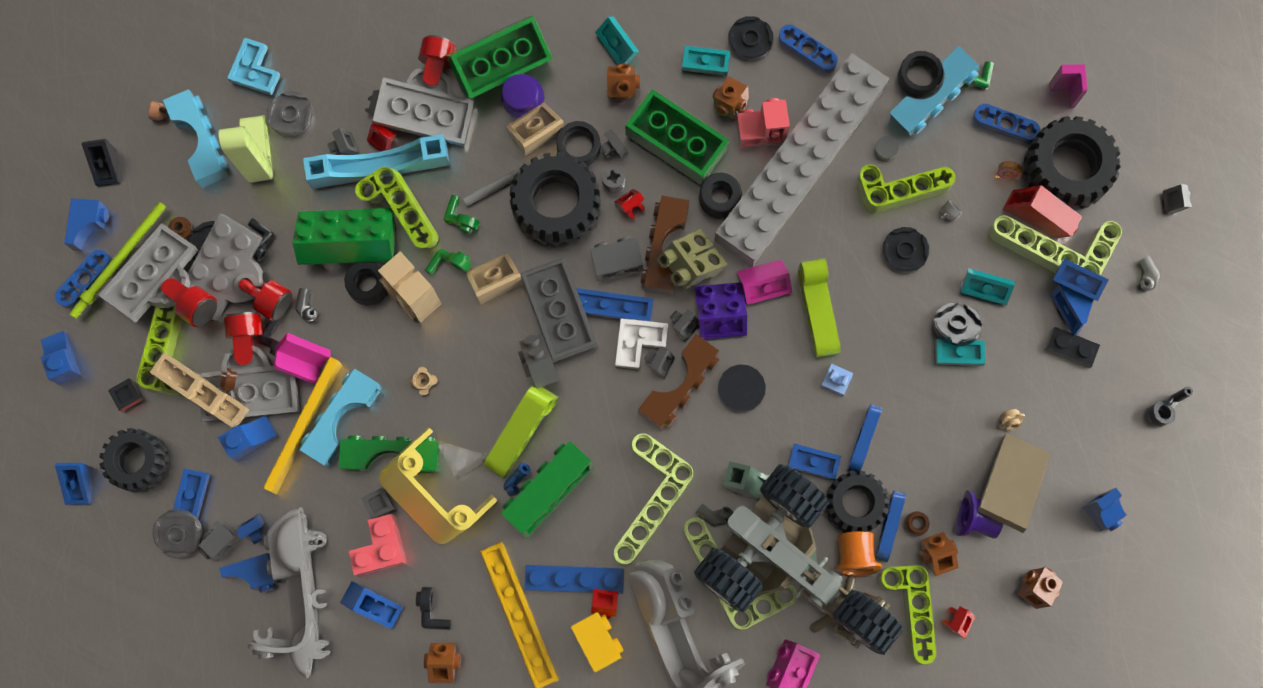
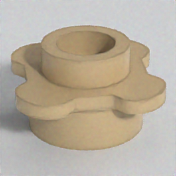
M425 367L418 368L413 377L409 379V385L418 389L419 394L423 396L427 395L431 386L436 385L438 382L437 377L430 375Z
M1017 409L1005 411L1000 415L1002 423L999 425V428H1007V430L1017 429L1023 423L1022 419L1025 418V415L1020 414Z

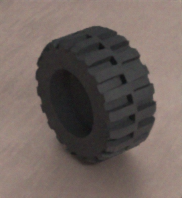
M1066 116L1061 117L1059 121L1053 120L1040 130L1028 147L1024 157L1026 164L1023 166L1024 174H1029L1026 182L1028 186H1043L1074 211L1078 207L1080 209L1088 208L1092 203L1098 202L1109 191L1119 176L1118 170L1121 168V159H1117V157L1121 153L1118 146L1114 147L1116 140L1113 135L1108 136L1105 133L1107 129L1104 126L1099 128L1095 125L1096 121L1091 119L1083 121V117L1075 116L1073 120H1070V117ZM1070 147L1080 151L1090 164L1091 175L1089 179L1075 181L1061 175L1053 163L1052 152L1054 149Z
M549 152L544 153V158L539 160L535 156L530 159L531 164L529 166L524 163L520 167L521 173L520 175L515 174L513 178L514 185L510 187V205L515 222L518 223L522 233H527L528 238L532 241L539 240L540 245L548 246V243H553L554 247H561L563 242H567V245L574 244L575 238L578 237L581 240L586 236L587 230L591 231L595 226L594 221L598 219L600 214L599 184L596 182V176L593 171H589L587 164L583 161L578 163L577 157L573 155L565 158L564 153L557 152L556 156H551ZM550 183L567 184L577 193V205L565 216L557 218L546 217L537 212L533 204L534 196L539 189Z

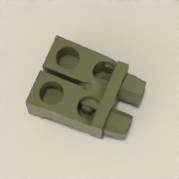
M702 229L673 241L657 258L661 267H669L673 272L671 280L674 285H682L684 289L707 278L709 280L715 278L728 265L716 248L709 250L713 244ZM697 238L701 239L704 246H699L695 240ZM711 256L714 257L717 265H713L708 259Z

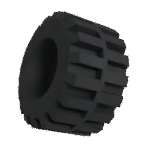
M127 428V432L124 430L118 431L117 437L114 435L110 436L108 439L111 442L109 444L104 443L102 448L105 449V452L100 453L99 457L103 459V462L99 463L100 469L105 470L102 474L104 478L109 479V483L126 491L137 493V491H147V487L153 489L157 486L155 484L156 481L161 482L164 479L161 475L163 472L167 473L168 471L165 463H169V457L165 456L168 450L162 446L164 443L160 439L144 430ZM142 447L145 453L143 466L137 472L128 474L125 469L126 456L133 449Z
M849 471L847 474L839 476L828 488L826 498L829 504L825 508V513H828L829 517L827 518L835 524L834 527L836 529L840 528L843 530V533L870 532L883 522L889 510L887 505L890 504L889 498L886 497L888 491L886 488L883 489L881 486L883 483L880 479L878 481L874 479L875 475L871 473L867 475L865 471ZM857 489L867 495L870 509L865 516L855 517L845 510L843 496L848 490Z

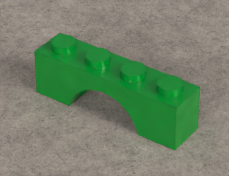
M350 435L348 439H340L339 469L343 472H368L371 464L377 458L385 454H399L412 442L411 438L396 437V440H387V437L372 436V440H362V436ZM427 437L415 448L423 459L422 469L418 473L440 474L441 444L435 441V438Z

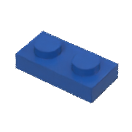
M1064 258L1052 279L1096 301L1099 300L1109 279Z
M794 443L788 466L800 472L835 481L841 456Z
M184 468L173 509L187 510L198 519L210 474Z

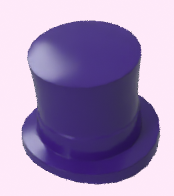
M515 74L509 77L503 85L501 93L503 107L516 118L525 115L545 100L541 84L531 76Z
M966 490L957 513L954 532L957 536L961 537L971 532L996 539L1002 531L1003 523L977 512L981 499L976 498L973 491Z

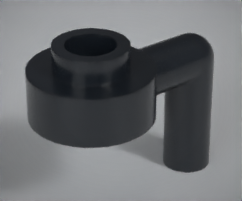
M252 218L248 226L262 235V240L252 257L256 262L261 261L267 253L266 245L273 239L275 234L271 229Z
M269 320L262 331L263 335L259 336L258 339L261 344L271 349L269 353L275 356L276 345L279 342L270 337L279 320Z
M1185 387L1171 395L1167 401H1158L1151 405L1148 415L1152 423L1159 427L1172 423L1175 419L1174 407L1178 402L1193 395L1192 388Z
M422 587L421 592L417 591L416 606L420 607L421 626L425 629L451 630V620L431 619L434 597L433 587Z

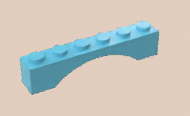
M443 134L419 138L401 147L376 153L360 155L324 154L303 158L306 181L312 189L361 181L381 167L394 168L400 174L450 166L447 143ZM387 172L384 177L392 176V174Z

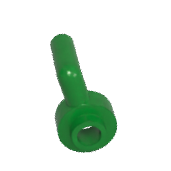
M990 61L984 62L982 77H976L970 84L965 83L960 88H969L975 85L987 89L990 85L994 63Z
M451 195L444 214V221L459 226L458 230L467 234L477 231L480 224L479 220L464 214L454 215L460 197Z
M439 249L424 271L433 275L442 260H445L463 273H467L472 265L469 262L470 258L460 251L456 254Z

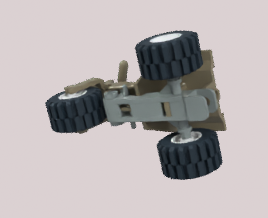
M778 464L760 487L763 496L750 511L745 506H739L727 521V528L733 532L721 549L712 548L695 569L694 574L696 578L722 601L739 612H745L758 595L785 590L794 579L801 586L795 593V598H799L803 594L805 598L826 614V616L811 624L810 629L812 632H819L832 623L837 622V625L834 627V633L842 640L850 643L857 649L863 644L871 651L885 655L903 632V627L887 611L890 604L884 602L883 598L854 590L856 584L854 576L847 577L845 586L842 588L840 583L843 580L842 577L833 570L827 572L822 568L828 560L827 557H823L819 564L810 559L816 551L811 526L825 510L829 502L824 493L801 473L789 466ZM808 565L810 566L808 569L810 572L812 570L816 572L814 576L805 569Z

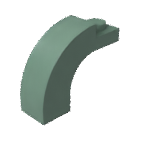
M729 461L722 485L734 492L759 501L763 496L760 487L769 476L751 466Z

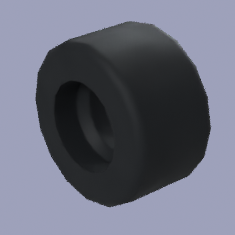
M723 172L713 173L706 177L701 184L699 192L700 206L711 217L718 219L727 218L741 200V186L737 179L730 174ZM717 188L725 189L729 193L728 201L725 203L715 202L711 198L712 191Z
M356 262L346 272L344 278L345 288L351 298L359 304L366 306L375 305L381 302L388 294L383 284L379 281L382 276L378 270L382 266L377 262ZM365 275H373L376 279V285L373 289L369 291L361 290L358 286L359 280Z

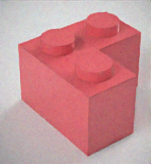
M771 98L762 102L760 111L754 112V110L748 109L737 114L736 126L739 148L784 143L790 127L786 100Z
M389 514L367 520L373 545L349 551L354 575L362 577L406 565L407 561L396 517Z

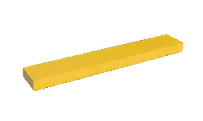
M332 357L328 359L264 485V489L277 495L302 446V439L309 432L342 367L338 360Z
M500 542L481 550L480 554L534 688H542L558 681V676L504 543Z

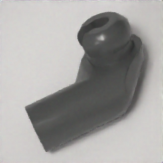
M299 288L295 310L303 320L308 322L314 321L317 317V310L308 303L311 291Z
M702 503L696 514L710 525L719 526L727 524L733 511L729 507L712 511Z

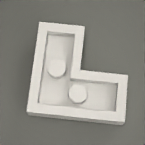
M621 318L615 367L639 369L642 346L653 348L661 346L666 348L668 324Z

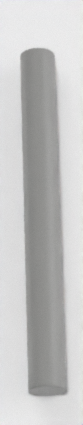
M520 168L464 197L463 201L466 206L512 183L515 174L520 175Z

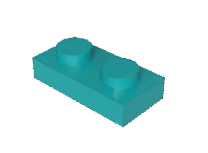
M614 16L607 17L595 31L618 65L629 64L638 54V49Z
M685 46L682 71L727 76L730 51Z
M968 268L961 286V293L1007 306L1015 286V281Z
M937 339L935 341V364L984 366L986 364L985 341L975 340L972 344L966 346H953L941 339Z

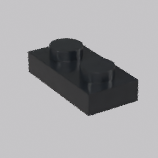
M1054 327L1045 350L1091 368L1100 344L1077 335L1073 336L1068 331Z

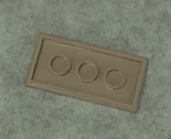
M1006 433L1002 438L977 512L1024 533L1028 527L1051 453Z

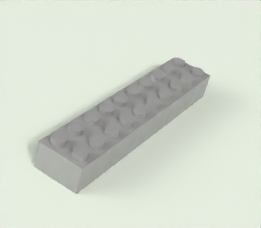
M851 53L715 232L714 241L753 267L886 90L890 78Z

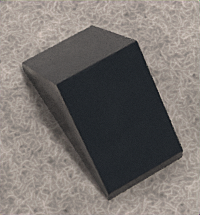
M107 139L82 142L81 145L95 186L119 183L117 149Z

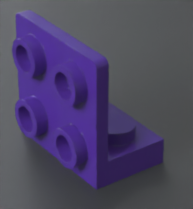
M740 282L695 287L699 336L701 338L714 339L747 336V310Z

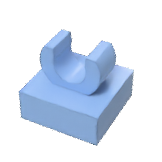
M831 364L821 387L843 397L853 373Z

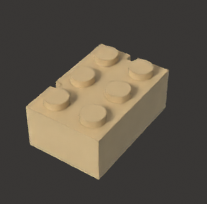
M399 252L378 270L382 276L379 281L396 303L399 302V305L410 319L413 320L416 317L421 323L442 303L431 284L419 271L414 273L415 267Z

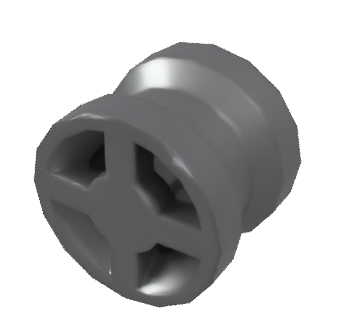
M609 166L603 171L602 184L607 192L612 194L619 193L625 187V173L618 166Z

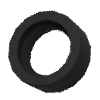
M915 51L908 54L902 61L898 71V83L901 89L908 95L916 98L932 95L938 89L944 76L940 59L927 51ZM914 63H923L929 66L934 73L933 81L927 86L914 84L907 76L908 68Z
M574 121L566 124L557 135V151L564 153L565 158H569L570 154L565 148L567 137L574 133H585L591 138L592 149L587 155L577 157L578 163L583 161L590 166L600 154L601 142L598 131L591 124L584 121Z

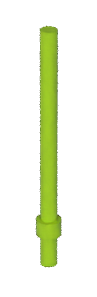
M161 202L155 205L90 288L82 292L79 296L81 299L69 313L71 316L77 319L88 305L93 304L97 299L95 297L166 209L165 205Z

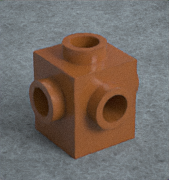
M629 64L608 66L607 97H617L619 99L635 97V89H640V74H635V66H630Z
M729 76L721 87L718 86L713 93L714 109L720 115L729 116L732 119L739 112L742 113L749 99L748 86Z
M944 532L921 539L922 550L919 551L920 557L924 565H929L935 576L959 568L956 555L958 554L957 546L953 540L948 539Z
M1049 568L1032 569L1025 574L1023 578L1024 583L1018 595L1036 609L1050 607L1058 598L1063 581Z
M430 643L429 653L424 654V669H427L428 683H454L455 670L460 669L461 655L456 654L455 643Z

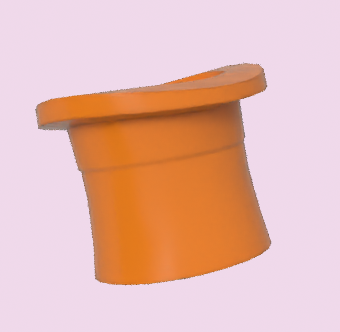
M847 532L837 536L840 565L834 567L835 572L848 577H867L881 570V563L875 562L873 533Z

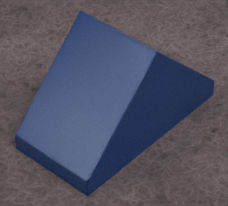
M1059 284L1052 293L1051 298L1074 336L1087 323L1094 299Z
M56 463L55 468L65 505H89L91 502L93 467L83 463Z

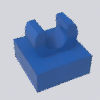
M257 514L238 525L236 532L240 539L249 535L254 545L262 541L264 535L259 528L263 527L264 520L260 514Z

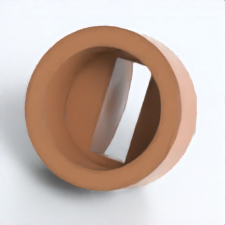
M152 101L149 108V119L155 121L163 120L166 117L164 113L167 112L165 105Z

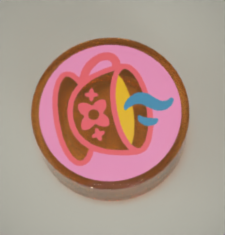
M1004 161L999 164L997 174L1003 179L1017 180L1021 177L1022 166L1013 161Z

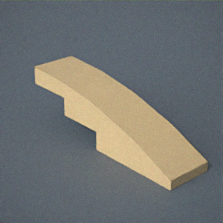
M165 352L150 371L151 374L232 428L239 425L250 410Z

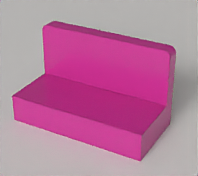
M1085 64L1061 65L1049 82L1050 91H1068L1070 108L1076 107L1087 92Z
M782 260L737 271L747 305L792 293L790 274Z
M287 333L276 345L273 368L316 384L320 377L321 367L330 358L331 350Z

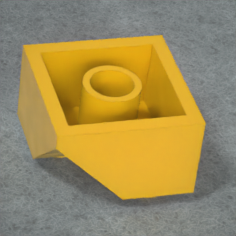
M597 612L571 626L594 673L622 659L620 653L624 652L617 637L611 638L608 630L612 627L605 615L600 617Z

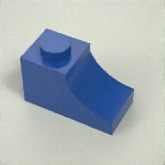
M71 198L64 244L72 250L82 251L85 241L93 232L99 229L104 230L105 222L109 218L107 207L99 200Z
M61 331L41 339L43 357L40 358L48 380L59 385L81 376L66 332Z
M264 415L250 423L237 425L217 438L228 457L238 462L279 436L268 417Z
M1117 488L1101 493L1082 507L1100 531L1106 529L1110 531L1115 530L1123 524L1121 519L1127 516L1120 501L1122 495Z
M269 553L219 568L222 578H242L250 584L252 590H259L260 593L271 591L274 589V585L281 583L280 579L273 580L272 575L268 574L267 561L270 560Z
M351 581L340 604L390 629L394 626L403 606L354 581Z

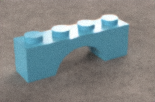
M960 46L941 62L945 78L942 87L935 95L927 99H913L906 96L890 112L891 117L910 136L914 132L918 134L927 125L925 121L930 116L936 117L944 109L942 105L948 99L952 101L960 94V87L965 83L970 84L979 75L977 73L979 65Z
M188 89L164 99L163 102L169 117L176 127L191 129L197 133V149L187 160L196 182L204 188L228 178L225 171L228 168L227 162L223 155L219 156L217 149L220 148V145L215 135L211 136L209 132L212 126L208 117L202 115L200 109L204 107L199 96H194Z
M355 368L352 373L349 372L342 381L343 386L338 393L335 392L328 402L329 407L325 413L319 414L314 423L316 426L311 434L307 433L301 441L302 447L300 450L327 468L331 466L340 452V444L336 437V426L340 417L346 411L355 407L369 408L382 390L379 383Z

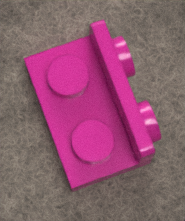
M785 639L778 650L775 664L768 673L766 686L770 688H807L820 654L796 642Z

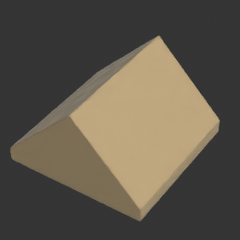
M543 102L507 125L506 129L526 157L557 137L561 128L564 127V122L562 118Z
M508 252L466 273L480 305L523 285L520 273Z

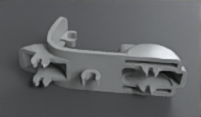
M299 507L280 516L269 528L268 535L264 536L265 549L269 550L270 560L267 561L268 574L272 575L273 580L286 578L292 637L290 639L273 638L274 631L271 627L267 628L268 635L263 639L259 635V629L253 632L255 641L249 642L248 648L252 649L253 655H258V659L274 657V653L290 652L293 666L301 675L308 678L311 674L313 659H323L331 651H322V648L329 645V642L320 640L318 631L317 608H324L327 606V603H318L316 600L318 594L326 593L324 589L315 591L311 551L316 550L318 545H310L309 541H314L317 537L308 534L306 515L303 512V508Z
M658 559L644 560L636 563L634 566L635 571L629 573V581L671 686L673 688H718L717 684L719 683L723 687L736 682L734 676L739 675L738 671L745 665L743 659L730 663L729 655L724 653L719 655V658L716 656L710 659V665L714 669L712 672L709 673L705 668L685 621V617L694 614L695 608L680 571L672 564Z

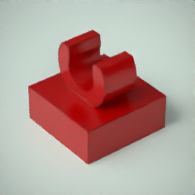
M372 124L370 125L367 142L380 152L390 150L397 131L391 132L387 127Z
M635 189L630 190L614 201L618 209L625 212L632 219L635 218L632 213L634 207L637 206L641 212L645 211L644 205L640 203L645 199Z
M593 589L591 613L595 614L598 612L599 615H605L607 619H610L611 616L615 617L618 592Z
M959 606L958 610L949 607L948 611L954 614L955 617L953 621L943 619L942 622L957 636L966 639L976 616Z

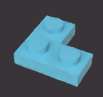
M244 38L227 77L229 82L271 96L273 95L280 74L278 71L261 66L268 49L266 44Z

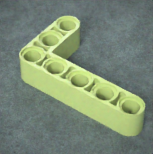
M264 115L241 118L240 127L219 130V141L223 152L248 183L273 179L268 126Z
M1008 216L998 217L989 228V236L993 241L1053 273L1057 272L1061 259L1064 258L1101 275L1122 235V228L1117 222L1107 221L1094 233L1087 249L1081 255ZM997 225L1004 226L1007 233L998 231ZM1104 230L1111 233V239L1104 235ZM1018 236L1026 238L1028 244H1022L1018 240ZM1040 248L1047 249L1049 256L1043 255L1040 252ZM1093 250L1099 251L1102 258H1097L1093 254Z
M638 434L634 437L632 451L636 457L663 475L665 479L614 549V558L622 566L631 565L693 479L694 471L690 464L647 434ZM639 441L648 442L650 445L649 449L645 452L638 451L636 444ZM666 455L670 461L666 466H660L656 463V457ZM678 469H685L689 473V478L679 480L675 473ZM666 488H670L674 491L675 497L672 500H665L662 498L661 492ZM651 508H657L661 516L657 520H651L647 517V511ZM636 528H643L646 531L647 535L643 540L633 538L632 533ZM621 548H629L632 551V556L629 560L623 561L618 557V552Z
M691 518L686 522L684 535L700 564L704 559L699 552L702 546L718 547L703 520ZM698 524L702 529V533L699 536L690 535L688 532L689 525ZM790 584L786 588L791 593V600L788 603H784L779 599V591L762 594L755 598L744 612L748 617L746 625L739 626L734 620L735 614L739 611L733 609L717 597L729 623L736 630H745L791 606L797 598H795L796 589ZM764 600L769 604L770 608L767 614H761L757 611L758 601Z

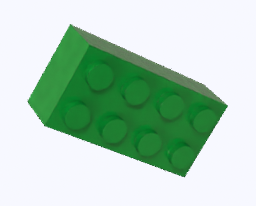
M527 16L445 55L465 98L468 99L505 83L509 77L515 74H523L553 59L534 16Z
M653 89L625 125L626 136L700 185L716 167L729 146L728 138Z
M392 208L298 212L292 242L297 265L391 260L394 256L397 230L394 212Z
M571 441L566 445L562 443L554 451L555 457L549 463L545 461L537 469L538 475L532 481L528 479L520 487L521 493L515 499L511 497L502 506V509H504L501 513L502 516L526 539L593 468L592 461Z

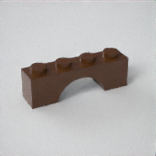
M661 195L660 203H655L653 216L657 217L656 225H651L649 238L653 239L652 247H647L645 261H649L647 270L643 269L640 282L644 284L645 292L668 296L673 294L674 283L671 280L673 272L669 267H661L657 258L663 252L662 246L667 237L676 231L685 229L689 200Z
M695 334L681 353V358L687 370L684 382L670 392L652 390L639 407L638 414L659 430H662L664 426L669 428L677 417L674 415L679 407L683 409L691 399L689 393L692 389L698 390L704 382L705 378L703 375L708 369L712 371L720 360L717 358L719 350Z

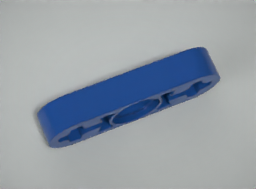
M785 25L781 28L778 37L781 46L822 73L827 74L835 70L838 58L832 50L794 25ZM792 33L793 39L789 38L786 40L785 35ZM799 39H802L800 40L798 47H796V41L798 42ZM805 44H810L814 47V52L806 54L802 51L801 47ZM818 51H820V56L815 60L814 58L817 56ZM831 59L830 64L828 63L826 66L822 64L823 60Z
M989 104L979 105L973 114V121L977 126L1023 143H1031L1040 132V126L1036 121ZM983 111L987 112L986 120L981 119ZM996 115L999 116L995 121V124H993L992 122L994 121V117ZM1004 118L1011 120L1012 128H1003L1000 120ZM1018 123L1021 124L1019 126V130L1015 132L1014 130L1018 126ZM1027 127L1031 128L1030 136L1026 135L1025 130Z
M103 250L93 251L56 291L55 299L57 303L67 309L74 308L81 299L79 296L84 290L90 288L111 262L112 257ZM98 258L105 262L102 266L96 261ZM88 268H93L97 273L94 274ZM85 273L89 274V282L86 285H80L78 282L79 277ZM73 284L80 289L79 292L72 287ZM66 293L72 297L70 301L64 297Z
M873 404L869 405L848 464V470L861 471L881 415V407Z
M893 490L891 494L890 504L887 507L889 510L887 515H885L876 548L875 559L888 562L906 498L904 493Z

